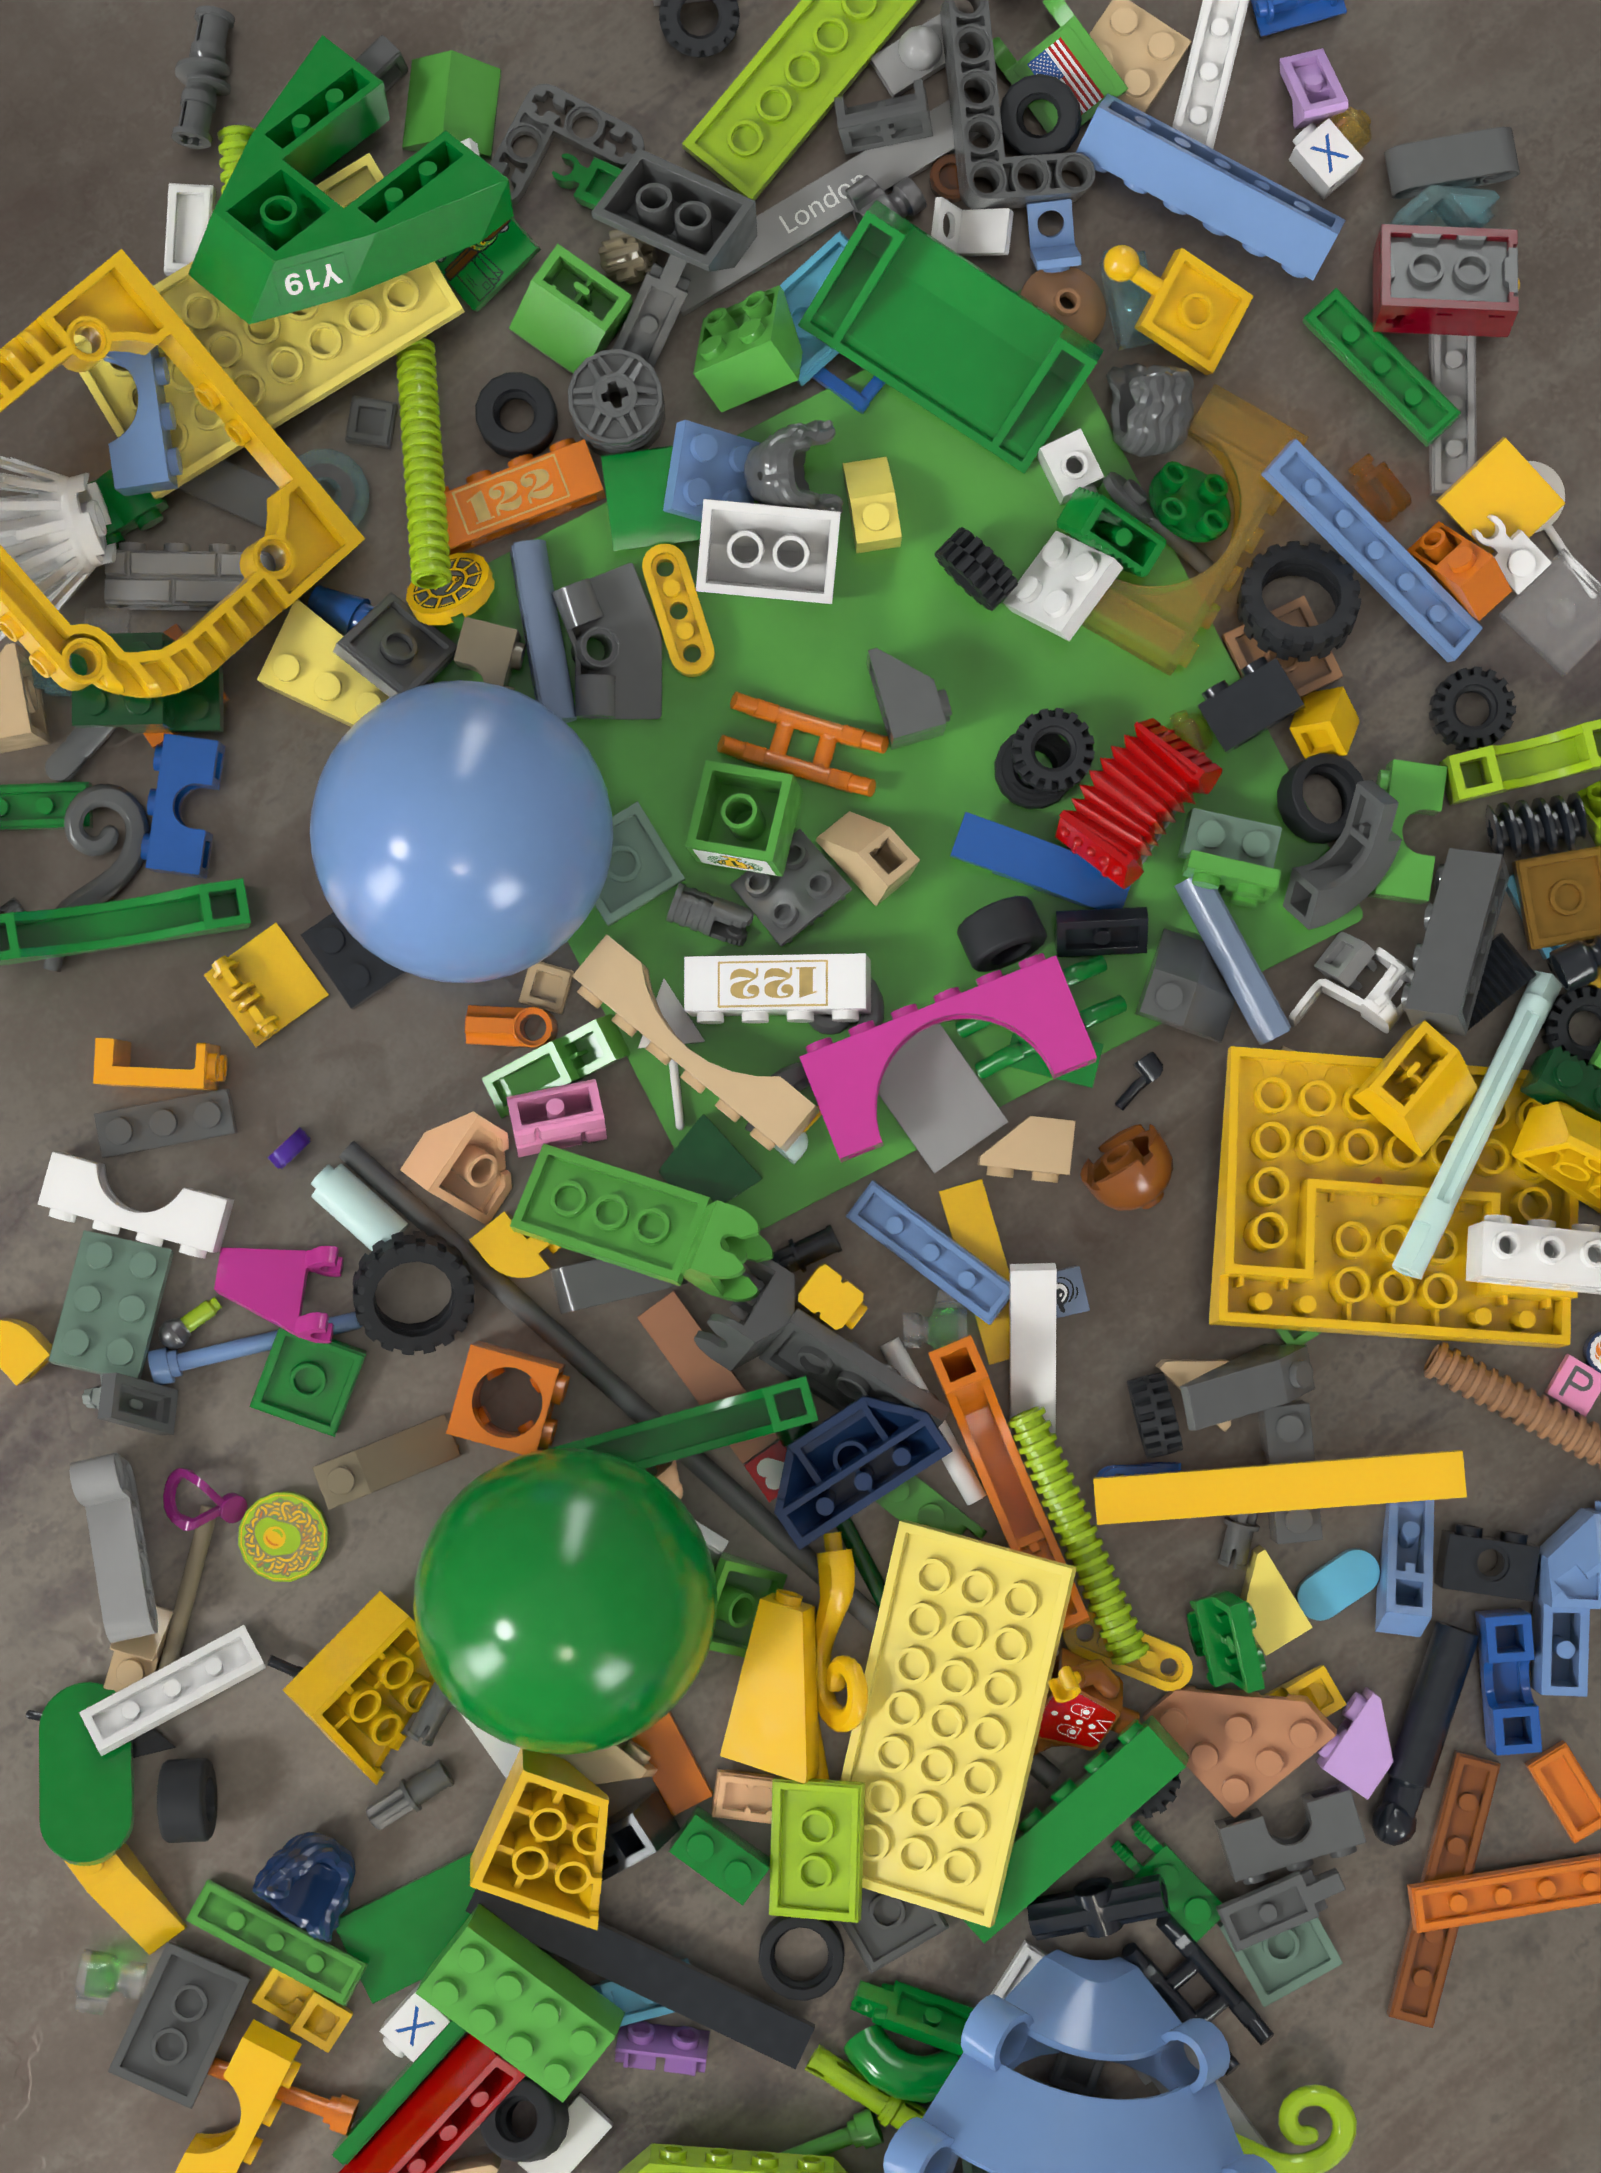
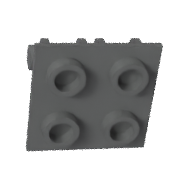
M798 829L793 834L783 877L746 871L730 884L781 947L787 942L789 944L793 942V937L808 925L810 927L814 925V920L818 917H824V912L839 900H845V895L852 891L848 883L801 829Z

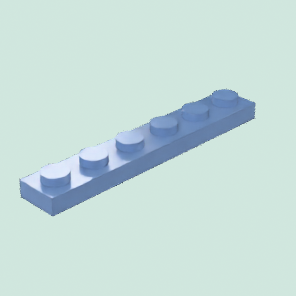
M1297 439L1289 441L1261 473L1447 662L1455 661L1483 629Z

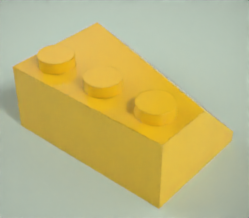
M1558 1101L1530 1108L1511 1155L1601 1214V1122L1576 1111L1575 1108L1566 1103Z
M379 1591L298 1673L283 1691L325 1736L377 1786L385 1773L380 1768L391 1749L398 1751L407 1737L402 1731L413 1713L419 1712L435 1680L429 1672L420 1649L415 1622L407 1613Z
M520 1748L470 1858V1887L598 1931L609 1796L565 1759L552 1754Z

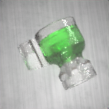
M940 1287L938 1288L933 1312L930 1316L923 1317L919 1312L903 1313L904 1349H920L923 1344H929L936 1350L967 1337V1308Z
M84 1949L76 1979L75 1994H77L75 2011L103 2016L111 1995L116 1991L121 1992L123 1997L141 2000L147 1977L148 1963L130 1961L125 1965L120 1963L119 1958L113 1953Z

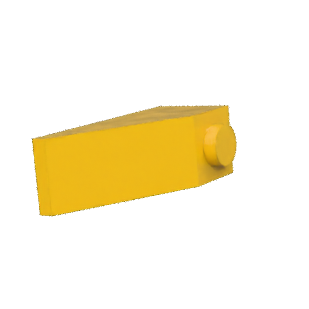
M123 1843L114 1856L97 1865L78 1866L64 1860L91 1897L149 1955L187 1927L126 1843Z

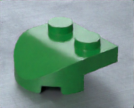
M1227 1590L1190 1601L1192 1609L1195 1610L1187 1614L1189 1636L1195 1655L1197 1657L1205 1656L1209 1671L1206 1674L1208 1681L1214 1687L1232 1682L1248 1694L1264 1689L1262 1672L1266 1671V1662L1261 1649L1255 1644L1252 1629L1256 1628L1257 1623L1251 1605Z

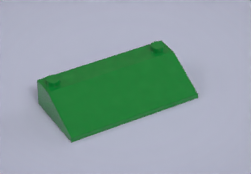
M877 200L866 211L798 324L799 327L1024 474L1104 351Z

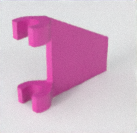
M319 1246L307 1251L221 1248L214 1290L216 1293L298 1338L315 1343H332L334 1325L333 1323H328V1314L313 1312L301 1316L308 1272L328 1277H341L344 1260L342 1257H338L339 1249L335 1246Z

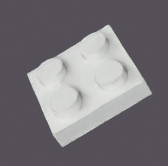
M1055 531L1017 582L1018 585L1011 591L1003 603L1011 612L1070 641L1122 571L1123 567L1115 558L1059 531Z

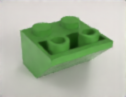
M557 243L531 280L509 329L573 374L586 358L605 350L629 314L633 305L632 295Z
M780 285L767 291H756L750 294L744 301L726 309L717 308L709 313L707 317L703 318L693 374L721 412L799 380L803 351L785 293Z

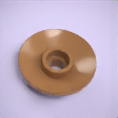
M1070 266L1069 270L1056 273L1038 270L1026 281L1020 292L1021 296L1091 342L1097 338L1104 326L1106 304L1099 286L1089 275L1075 267ZM1065 297L1069 299L1073 304V308H1064L1060 303V298Z

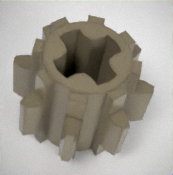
M618 229L609 231L610 239L601 242L602 247L598 250L601 259L600 265L607 273V277L610 280L615 279V282L617 281L618 283L626 280L628 285L644 281L646 272L651 270L654 262H658L655 251L656 247Z

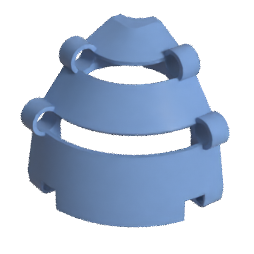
M1058 1949L1045 1955L1005 1999L992 1994L986 1996L976 2005L970 2013L961 2035L963 2054L923 2118L915 2117L909 2119L895 2133L888 2145L883 2163L884 2173H953L959 2157L989 2173H1277L1274 2167L1264 2158L1254 2154H1243L1215 2081L1224 2076L1230 2063L1228 2043L1222 2032L1213 2023L1202 2018H1192L1182 2023L1142 1971L1121 1957L1109 1960H1089L1072 1956ZM1184 2043L1195 2052L1200 2065L1199 2070L1188 2060L1184 2050ZM1062 2051L1088 2059L1112 2061L1127 2065L1156 2078L1169 2092L1136 2099H1108L1084 2096L1042 2084L1018 2073L1014 2069L1019 2064L1030 2059Z

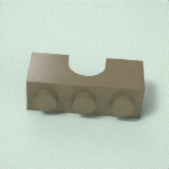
M464 617L454 662L460 668L472 670L480 674L485 683L515 690L514 687L509 686L513 669L520 670L522 667L526 644L520 643L521 635L517 629Z

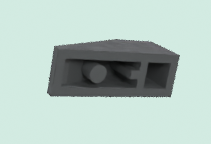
M1263 1344L1180 1386L1188 1429L1196 1431L1289 1403L1314 1390L1315 1385L1307 1345Z

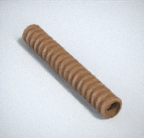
M1442 1341L1432 1350L1424 1367V1377L1428 1379L1437 1378V1384L1444 1386L1446 1383L1449 1384L1450 1391L1455 1393L1458 1390L1462 1391V1397L1466 1399L1473 1397L1475 1404L1479 1406L1486 1404L1487 1410L1492 1413L1498 1410L1499 1417L1503 1419L1511 1417L1513 1424L1517 1426L1521 1423L1524 1424V1430L1530 1433L1533 1430L1537 1431V1437L1541 1439L1549 1437L1550 1444L1554 1446L1559 1443L1562 1444V1450L1565 1452L1573 1450L1575 1457L1579 1459L1586 1457L1588 1464L1594 1466L1598 1463L1601 1470V1430L1597 1422L1587 1423V1417L1581 1414L1577 1417L1574 1416V1410L1570 1408L1563 1410L1562 1404L1554 1401L1552 1404L1549 1403L1548 1396L1543 1394L1540 1397L1536 1396V1390L1532 1388L1525 1390L1524 1384L1519 1381L1513 1384L1510 1376L1504 1375L1500 1377L1499 1370L1495 1368L1487 1370L1485 1363L1481 1361L1477 1364L1474 1363V1357L1470 1355L1461 1356V1350L1454 1348L1452 1351L1449 1350V1344Z

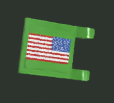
M1043 0L1046 9L1060 28L1018 61L1001 38H994L995 63L1012 85L1026 76L1036 74L1056 77L1068 85L1080 103L1082 115L1081 128L1093 118L1097 107L1108 93L1118 98L1129 88L1064 0ZM1043 99L1030 103L1028 108L1047 133L1052 131L1058 119L1057 109L1054 104Z

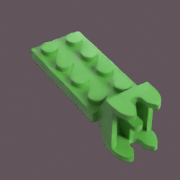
M544 1143L510 1224L514 1232L677 1286H681L684 1278L707 1294L734 1302L750 1301L760 1293L751 1279L742 1275L746 1270L743 1266L746 1260L758 1263L773 1259L774 1257L770 1244L759 1235L760 1228L756 1220L739 1207L718 1200L713 1202L708 1196Z

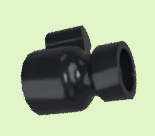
M1601 934L1595 936L1594 941L1590 944L1582 940H1575L1549 952L1550 958L1546 959L1548 967L1553 975H1557L1567 992L1576 990L1598 978L1599 970L1601 969Z

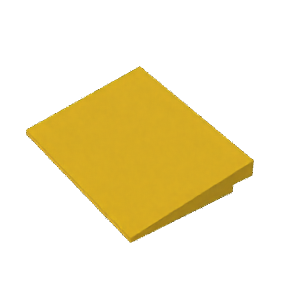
M1235 1046L1228 1048L1209 1325L1543 1348H1561L1570 1345L1571 1300L1578 1298V1292L1466 1281L1468 1227L1484 1221L1485 1215L1511 1216L1512 1224L1528 1225V1220L1532 1219L1552 1220L1556 1222V1228L1571 1230L1573 1224H1578L1579 1199L1511 1155L1529 1109L1543 1105L1520 1091L1529 1070L1520 1071L1422 1279L1402 1275L1392 1267V1264L1424 1198L1433 1184L1477 1091L1425 1155L1420 1157L1352 1097L1384 1058ZM1467 1065L1477 1088H1479L1489 1067ZM1376 1177H1381L1383 1184L1368 1183Z

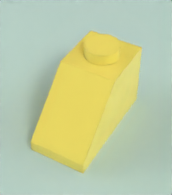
M887 457L842 463L856 553L901 547L900 521Z
M1260 1545L1253 1548L1240 1598L1248 1602L1254 1611L1257 1623L1256 1628L1252 1629L1255 1644L1267 1656L1313 1627L1267 1551Z

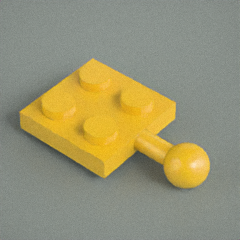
M1127 245L1114 246L1104 257V270L1109 278L1117 282L1130 280L1151 294L1134 328L1204 375L1212 374L1254 296L1184 248L1174 251L1160 278L1141 266L1138 254Z

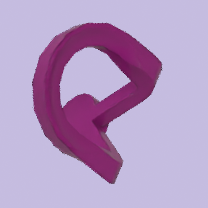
M178 1468L173 1470L168 1476L163 1493L164 1509L170 1521L183 1531L194 1530L218 1516L228 1523H236L244 1517L247 1511V1502L242 1496L234 1492L227 1493L223 1497L219 1496L193 1470ZM186 1478L200 1488L217 1506L195 1518L181 1514L177 1509L175 1500L178 1484L182 1479Z

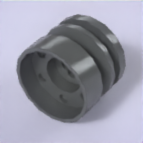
M623 349L602 350L586 358L574 371L568 387L569 411L581 440L585 439L587 446L592 451L603 455L649 449L660 437L666 420L662 385L654 368L640 355ZM618 391L622 398V406L613 408V404L609 402L610 393Z

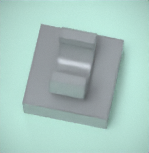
M1340 931L1315 963L1314 967L1324 976L1347 988L1351 987L1355 990H1360L1363 986L1356 978L1364 967L1373 972L1377 969L1375 961L1371 959L1376 952L1366 942Z

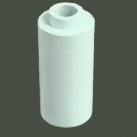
M328 1164L311 1182V1185L316 1189L311 1197L371 1251H373L372 1246L380 1240L386 1242L392 1239V1234L404 1232L409 1225L343 1164L338 1165L335 1169Z

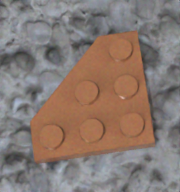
M1185 1685L1181 1689L1169 1691L1147 1709L1143 1715L1145 1721L1153 1715L1189 1755L1187 1767L1234 1819L1337 1734V1729L1307 1696L1288 1694L1287 1697L1260 1695L1258 1691L1248 1694L1244 1690L1223 1688V1691L1196 1689V1686Z

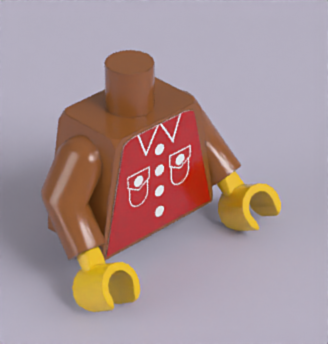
M1062 1648L1056 1656L1052 1678L1048 1681L1049 1691L1034 1756L1051 1747L1071 1746L1089 1751L1095 1750L1109 1731L1120 1734L1135 1719L1139 1720L1140 1714L1138 1711L1123 1706V1681L1111 1671L1103 1660L1094 1659L1089 1661L1068 1649Z

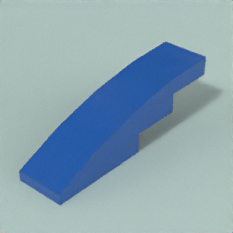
M968 812L964 814L950 857L992 871L993 874L1031 886L1034 890L1091 910L1123 908L1130 886L1122 889L1108 877H1103L1099 870L1078 854H1073L1071 850Z

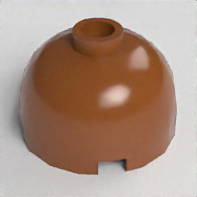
M1141 1124L1118 1132L1098 1147L1100 1152L1105 1153L1097 1159L1094 1164L1088 1158L1083 1165L1080 1176L1092 1195L1101 1204L1118 1211H1131L1139 1208L1149 1209L1158 1204L1164 1197L1163 1191L1168 1186L1174 1169L1172 1155L1165 1140L1155 1126L1149 1124V1130L1145 1131Z

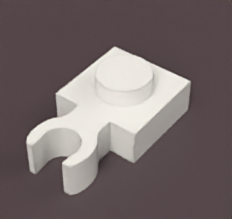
M1489 514L1487 518L1494 523L1495 533L1489 538H1484L1474 528L1472 530L1473 537L1479 543L1490 546L1495 551L1492 555L1495 557L1511 589L1519 595L1552 562L1522 530L1518 529L1512 536L1508 537L1502 520Z

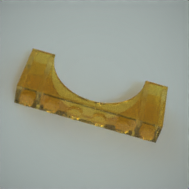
M1217 384L1213 385L1191 423L1188 436L1199 443L1214 458L1221 468L1231 491L1234 520L1232 534L1225 553L1203 573L1177 584L1141 586L1115 579L1082 624L1083 627L1169 676L1172 675L1178 664L1187 668L1199 647V644L1192 641L1200 626L1206 630L1210 628L1221 609V606L1214 603L1222 588L1228 592L1231 591L1243 568L1236 565L1243 551L1250 554L1253 553L1265 530L1258 527L1265 512L1274 516L1284 499L1261 473L1289 441L1297 439L1304 446L1309 438Z

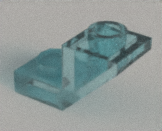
M1430 185L1399 210L1390 224L1429 226L1439 216L1448 227L1483 228L1494 218L1495 215L1491 210L1500 197L1494 190Z

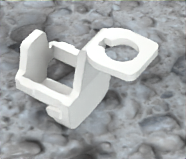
M1378 947L1373 957L1388 970L1365 999L1327 979H1319L1310 987L1289 1015V1024L1295 1027L1318 999L1321 992L1359 1011L1362 1018L1382 1032L1389 1033L1404 1012L1401 1003L1396 1008L1391 998L1404 982L1412 983L1414 971L1387 951Z

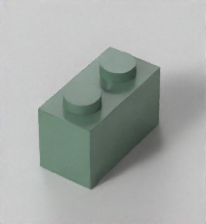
M1192 808L1186 816L1178 857L1186 859L1191 850L1274 868L1282 827Z

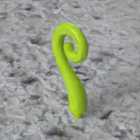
M1305 2085L1293 2090L1283 2099L1279 2109L1278 2125L1283 2136L1294 2145L1306 2146L1314 2144L1319 2138L1317 2129L1311 2125L1299 2124L1298 2116L1308 2106H1320L1327 2111L1332 2120V2131L1323 2144L1302 2153H1285L1265 2147L1236 2133L1243 2154H1254L1264 2158L1274 2167L1277 2173H1324L1336 2166L1351 2150L1356 2136L1357 2125L1354 2110L1348 2100L1338 2091L1324 2085Z

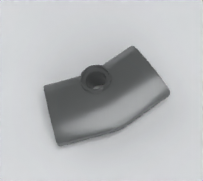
M627 563L598 576L583 579L552 592L572 643L571 655L575 662V717L616 720H650L661 718L662 638L634 565ZM589 638L599 640L604 646L605 653L601 661L594 660L589 656L586 648Z

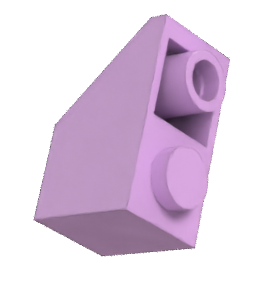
M1365 1687L1361 1695L1355 1692L1347 1701V1705L1344 1706L1342 1711L1345 1719L1337 1729L1336 1736L1317 1751L1320 1756L1316 1762L1323 1770L1368 1800L1392 1765L1393 1757L1381 1698L1375 1692Z

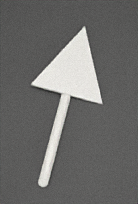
M663 979L656 1000L662 1015L671 1029L684 1044L705 1042L670 986ZM642 1035L638 1049L646 1048L651 1041ZM672 1059L669 1062L675 1124L678 1130H683L685 1123L678 1063Z

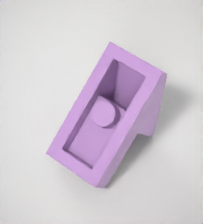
M1323 48L1280 58V74L1292 98L1293 125L1295 129L1307 127L1311 123H1314V125L1323 123L1328 118L1335 120L1348 109V99Z

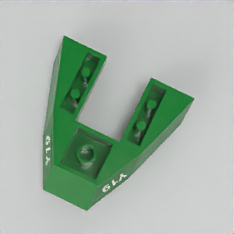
M322 35L250 136L209 219L188 275L249 325L349 297L482 242L514 216L509 179L445 130L347 207L343 208L310 181L388 122L390 116L383 81Z

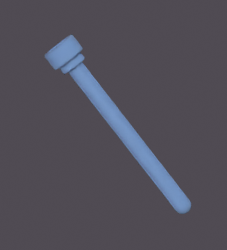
M355 1312L329 1317L328 1323H333L334 1325L333 1335L357 1330L363 1326L359 1325ZM278 1330L183 1353H178L177 1349L169 1351L167 1347L148 1351V1361L153 1381L159 1385L174 1383L175 1377L183 1376V1371L269 1351Z

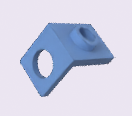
M1067 198L1027 203L1030 257L1036 269L1048 273H1056L1069 270L1070 266L1082 265L1081 254L1074 240L1072 200ZM1046 211H1057L1063 217L1062 229L1053 236L1042 234L1038 229L1039 217Z

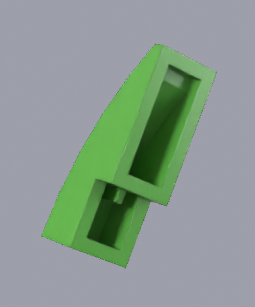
M612 1014L594 1019L563 1037L552 1040L481 1078L501 1119L509 1116L506 1097L576 1083L630 1055L631 1053L617 1025L611 1021L613 1018Z

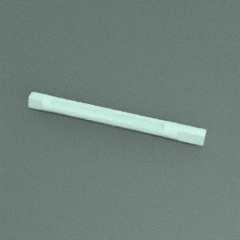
M1534 971L1537 975L1529 981L1506 1033L1392 1264V1267L1402 1275L1422 1279L1476 1162L1539 1031L1545 1023L1562 988L1560 981L1551 973Z

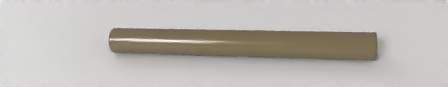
M201 1504L199 1515L214 1506ZM216 1518L194 1530L158 1670L180 1659Z

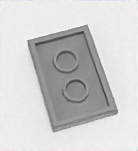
M940 1023L921 1031L906 1042L895 1054L884 1073L879 1096L934 1174L1008 1123L1004 1114Z

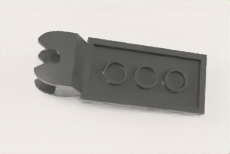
M771 1259L758 1263L746 1260L744 1263L752 1274L761 1279L758 1280L748 1273L742 1274L751 1279L760 1293L756 1298L750 1300V1304L746 1301H733L730 1311L741 1319L739 1322L720 1314H712L709 1317L708 1325L715 1334L724 1340L712 1333L700 1330L694 1337L696 1345L708 1357L729 1371H733L760 1356L761 1360L790 1379L806 1376L810 1391L839 1411L863 1395L927 1411L939 1427L951 1409L940 1402L932 1392L920 1389L902 1377L894 1367L882 1364L864 1352L856 1342L844 1339L827 1328L818 1317L806 1314L799 1308L795 1311V1274Z

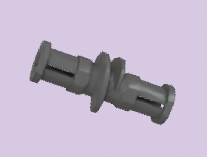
M207 5L199 6L195 10L194 18L198 24L194 42L191 44L189 58L178 61L175 66L176 77L186 86L182 91L180 100L182 107L178 126L173 128L171 138L176 143L192 149L211 147L213 138L209 134L212 114L216 110L217 96H227L231 92L230 84L219 78H226L231 74L229 66L225 63L227 53L225 46L228 30L234 27L235 17L229 11Z

